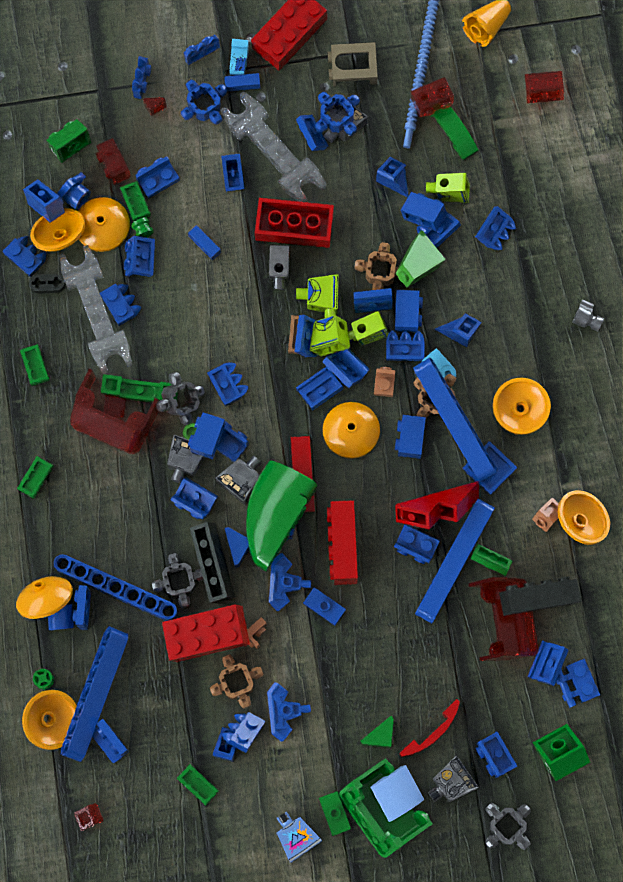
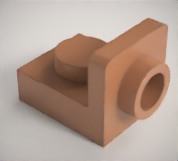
M390 367L376 369L374 395L393 397L395 370H392Z
M551 498L532 519L545 532L559 519V503L554 498Z
M262 617L247 629L249 646L251 648L254 646L256 649L260 648V644L254 637H260L266 631L267 623Z

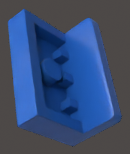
M350 349L332 353L323 360L327 369L334 373L341 383L348 388L358 384L369 371V368Z
M185 477L176 494L172 496L171 501L179 509H186L191 512L190 514L194 518L204 519L210 514L219 496Z
M498 732L476 743L478 747L475 749L480 758H485L488 763L486 769L491 776L495 775L498 778L517 767Z

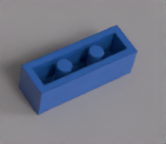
M259 73L225 76L227 92L259 89Z
M197 225L188 232L189 237L212 261L221 253V249Z

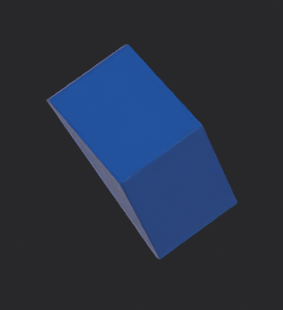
M240 154L221 156L226 191L244 189Z
M227 527L225 528L235 568H238L249 551L247 537Z
M222 727L213 756L233 762L237 748L227 743L222 736V733L232 731Z

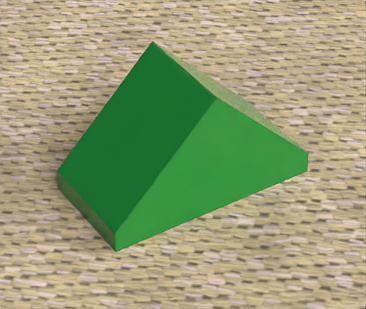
M392 716L387 718L364 737L360 743L364 746L391 748L394 718Z

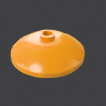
M106 197L94 198L83 204L78 210L85 221V229L79 241L88 249L98 252L110 251L120 246L127 238L130 230V219L126 209L118 201ZM99 218L104 219L101 223L97 222Z
M64 208L65 213L51 223L43 216L40 217L33 225L30 233L34 246L43 251L54 252L73 245L81 237L85 229V221L81 213L74 209Z
M514 378L505 382L497 390L493 399V413L497 422L505 430L514 434L524 435L537 431L545 424L550 414L551 404L546 390L539 383L528 378ZM517 407H523L524 411L519 412Z
M346 402L337 405L327 414L323 423L325 443L332 452L344 458L353 459L368 454L376 446L380 435V425L375 413L367 406L357 402ZM350 424H353L355 426V429L350 430L348 429V426Z
M575 490L567 493L560 500L558 518L561 526L571 538L582 544L593 545L601 542L608 535L610 530L609 515L604 505L595 496L585 491Z
M48 576L35 580L21 591L16 601V608L21 616L29 619L50 616L61 610L70 601L73 595L72 585L67 579L58 576Z
M45 690L32 697L27 703L22 717L23 730L28 740L42 749L54 750L61 748L77 707L74 700L66 693L58 690ZM46 715H48L47 722L44 721V717Z

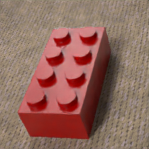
M288 0L251 39L252 49L280 71L327 20V9L315 0Z
M259 198L255 240L330 248L334 205Z
M332 501L331 507H327V523L331 522V526H328V542L332 541V546H329V561H333V565H329L330 580H334V585L357 584L354 501Z
M235 604L162 622L169 661L179 662L250 645L243 606Z

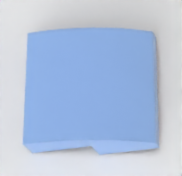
M406 765L400 766L389 776L382 777L370 787L389 822L405 814L424 800Z

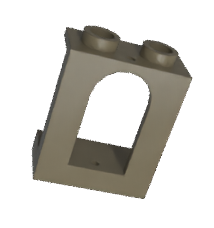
M375 42L331 45V52H328V63H332V69H329V80H333V87L336 86V82L370 80V84H377ZM368 53L369 69L341 70L336 66L335 59L341 54Z

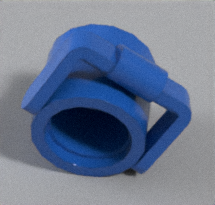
M82 172L68 179L57 193L64 202L75 210H79L87 202L91 191L81 184L86 178Z
M72 604L65 605L58 612L47 616L49 630L74 628Z

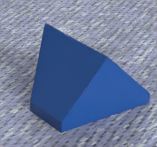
M389 157L377 170L376 182L407 198L409 196L405 172L406 165Z
M465 313L463 317L435 328V330L468 347L482 322Z

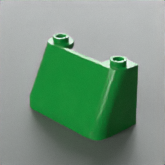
M386 758L350 782L339 793L344 806L378 854L384 858L390 856L433 824L426 812L421 810L414 812L413 809L393 821H388L370 788L382 777L389 776L395 771L394 766Z

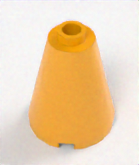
M495 0L467 14L462 19V22H464L463 30L467 37L475 44L479 42L482 47L488 46L511 12L510 3L507 0Z

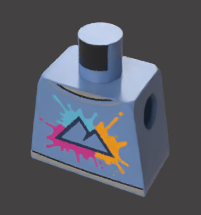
M285 812L277 818L283 827L277 832V835L290 863L322 842L321 838L301 817L293 821L289 814Z

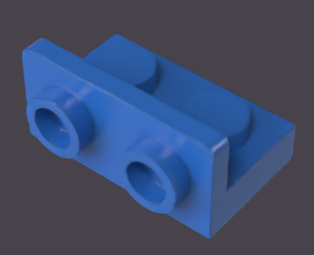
M168 157L157 159L153 165L141 168L135 175L138 184L148 199L180 181Z
M133 236L126 241L125 252H127V256L124 261L126 276H131L132 274L147 277L153 276L155 239Z
M225 421L226 425L217 451L235 462L249 446L248 440H246L248 437L240 431L237 433L231 429L232 426Z
M404 524L394 547L397 548L398 553L405 556L410 554L415 557L414 560L425 564V562L430 563L440 539Z
M102 719L97 723L98 726L95 728L92 737L111 762L116 763L129 751L107 722Z

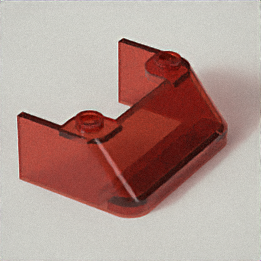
M89 369L75 397L70 417L72 427L83 434L128 454L137 453L141 449L157 416L156 404L159 399L154 398L147 415L142 412H133L126 422L92 407L95 402V395L90 389L96 377L93 370Z
M491 577L468 583L469 587L481 588V598L486 603L492 604L497 641L491 643L489 648L490 655L479 657L480 661H504L537 655L538 644L533 611L504 616L499 592L506 591L507 586L517 585L518 588H523V584L527 583L524 579Z

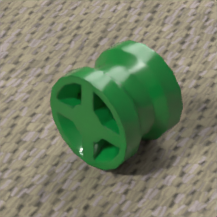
M147 217L140 218L131 224L132 229L136 231L135 236L147 238L154 233L153 228L149 226V219Z
M39 669L33 675V682L38 688L46 690L53 685L54 676L47 669Z

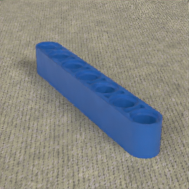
M429 357L413 367L418 379L478 480L482 482L496 474L498 470L435 362Z
M477 499L415 615L433 623L495 507Z
M62 554L54 559V567L64 576L164 621L173 620L178 617V609L170 601L67 555ZM61 561H68L67 568H59V563ZM85 568L86 573L84 576H76L78 569ZM97 576H102L104 579L100 585L94 584V579ZM114 584L121 585V590L117 593L111 591ZM131 592H138L139 596L136 600H129ZM149 600H155L156 606L149 609L146 607ZM171 607L174 609L173 615L165 616L164 610Z
M108 627L105 630L62 744L61 755L79 762L85 757L127 644V633L113 627Z

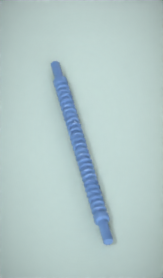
M429 0L427 16H425L426 20L423 26L425 30L422 32L424 35H422V44L420 45L421 49L418 55L420 59L417 60L419 64L416 65L417 69L415 70L416 74L413 80L415 83L413 84L412 98H410L411 103H409L410 108H408L409 113H407L408 117L405 123L406 133L403 147L407 149L411 147L413 131L416 130L415 123L418 117L416 113L419 112L417 108L420 105L418 103H421L420 98H422L421 93H423L422 88H424L422 84L425 82L423 79L426 77L424 74H426L425 69H427L426 64H428L427 60L429 59L428 55L431 49L429 45L432 44L430 40L433 39L432 35L435 29L433 26L435 25L434 21H436L435 16H437L436 11H438L437 7L440 0Z

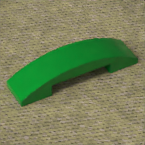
M438 92L421 101L430 116L436 119L452 141L454 149L462 160L467 159L479 150L460 118Z
M103 374L101 394L128 400L157 403L163 399L161 395L163 389L171 384L167 382L153 383L123 379L121 376ZM178 392L175 393L176 396L173 397L174 399H176V401H177V397H178Z

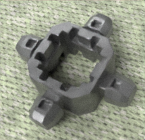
M178 372L170 373L168 378L171 385L163 389L161 393L163 399L157 402V410L161 412L166 411L171 415H179L183 425L191 424L193 419L190 412L198 408L200 404L198 398L205 393L203 386H195L190 382H181L182 379ZM185 389L183 393L184 397L187 398L186 404L183 405L184 407L176 408L178 404L173 397L176 396L177 390Z
M177 553L170 554L168 561L171 566L165 567L162 572V581L158 579L152 582L153 591L160 592L166 588L167 594L172 598L179 597V605L185 608L190 606V598L187 595L193 594L196 589L195 581L198 580L200 582L204 579L201 569H197L192 573L190 565L186 563L179 564L180 559ZM181 570L187 571L190 586L177 591L171 590L168 575Z
M494 803L487 806L486 812L490 817L493 816L494 819L490 822V831L493 835L486 839L485 844L491 849L499 844V840L504 845H511L516 841V845L525 850L530 845V841L526 836H522L527 830V823L522 818H526L530 814L531 809L524 804L517 809V812L513 808H504L500 812L498 810L499 807ZM507 813L521 826L509 840L495 826Z

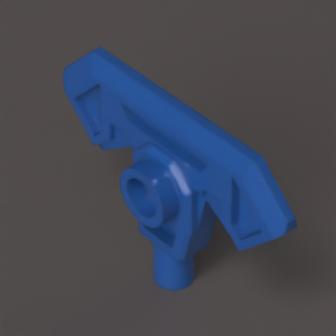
M280 553L271 564L269 603L276 611H280L290 602L285 592L301 590V587L311 588V580H302V577L286 573L292 566V563L283 553Z
M275 682L267 691L271 733L279 741L283 742L293 730L286 721L300 717L301 713L311 712L310 704L300 705V703L284 701L288 691Z

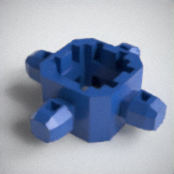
M194 80L188 81L186 83L187 90L189 91L187 95L188 107L181 111V116L184 120H189L195 115L200 121L210 119L213 124H219L222 121L219 113L221 109L220 97L222 98L226 95V87L221 84L216 86L214 90L210 84L202 83L198 85ZM201 94L210 95L214 101V105L209 106L206 111L204 109L201 111L194 104V99L200 98Z
M326 92L320 93L318 100L321 103V119L315 124V129L319 133L324 132L328 128L336 133L344 129L350 136L355 134L357 128L353 123L354 108L360 102L358 96L351 95L346 100L343 95L335 94L331 98ZM333 106H342L348 113V116H345L341 122L332 121L327 111H330Z

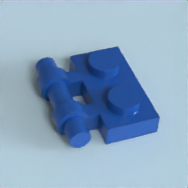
M585 659L566 666L567 675H563L562 670H560L556 683L560 685L564 694L562 697L564 701H567L569 708L576 706L574 698L577 696L581 703L600 696ZM572 680L575 691H570L567 681Z

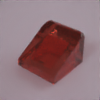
M164 97L143 99L144 106L151 116L167 107Z
M106 395L104 415L124 418L126 399Z
M96 803L74 812L81 831L103 822Z

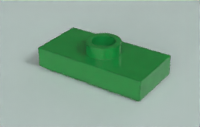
M138 181L120 187L133 222L140 218L151 216Z
M39 345L21 349V356L31 386L50 381Z
M36 456L17 490L35 499L54 466Z
M480 544L476 546L471 556L472 560L505 576L513 562Z
M191 764L177 777V780L205 806L219 792Z
M338 791L320 797L319 800L332 836L351 830Z

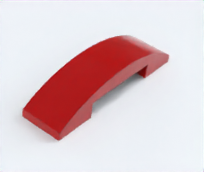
M310 436L291 437L293 469L313 480ZM314 495L309 503L305 505L307 507L305 512H315Z
M456 699L442 713L447 720L424 742L418 745L413 740L399 753L400 757L417 754L435 743L452 723L460 701Z

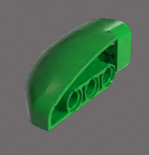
M269 460L253 487L246 515V535L252 560L256 566L266 572L288 539L290 531L295 528L307 508L305 505L309 503L317 490V484L312 479L272 460Z

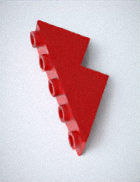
M479 481L398 503L395 505L396 522L430 529L439 519L458 522L479 499Z

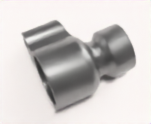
M582 299L572 323L581 327L590 326L592 330L598 332L604 318L598 315L594 316L592 313L593 304Z

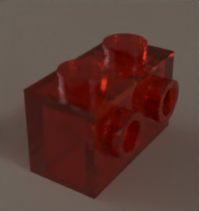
M562 71L525 74L527 103L564 100Z
M443 77L411 91V100L419 117L424 115L427 117L438 109L450 107L454 103V95L446 78Z
M113 138L96 145L98 152L95 154L99 163L103 162L105 166L103 170L107 179L111 178L115 185L131 177L129 169Z

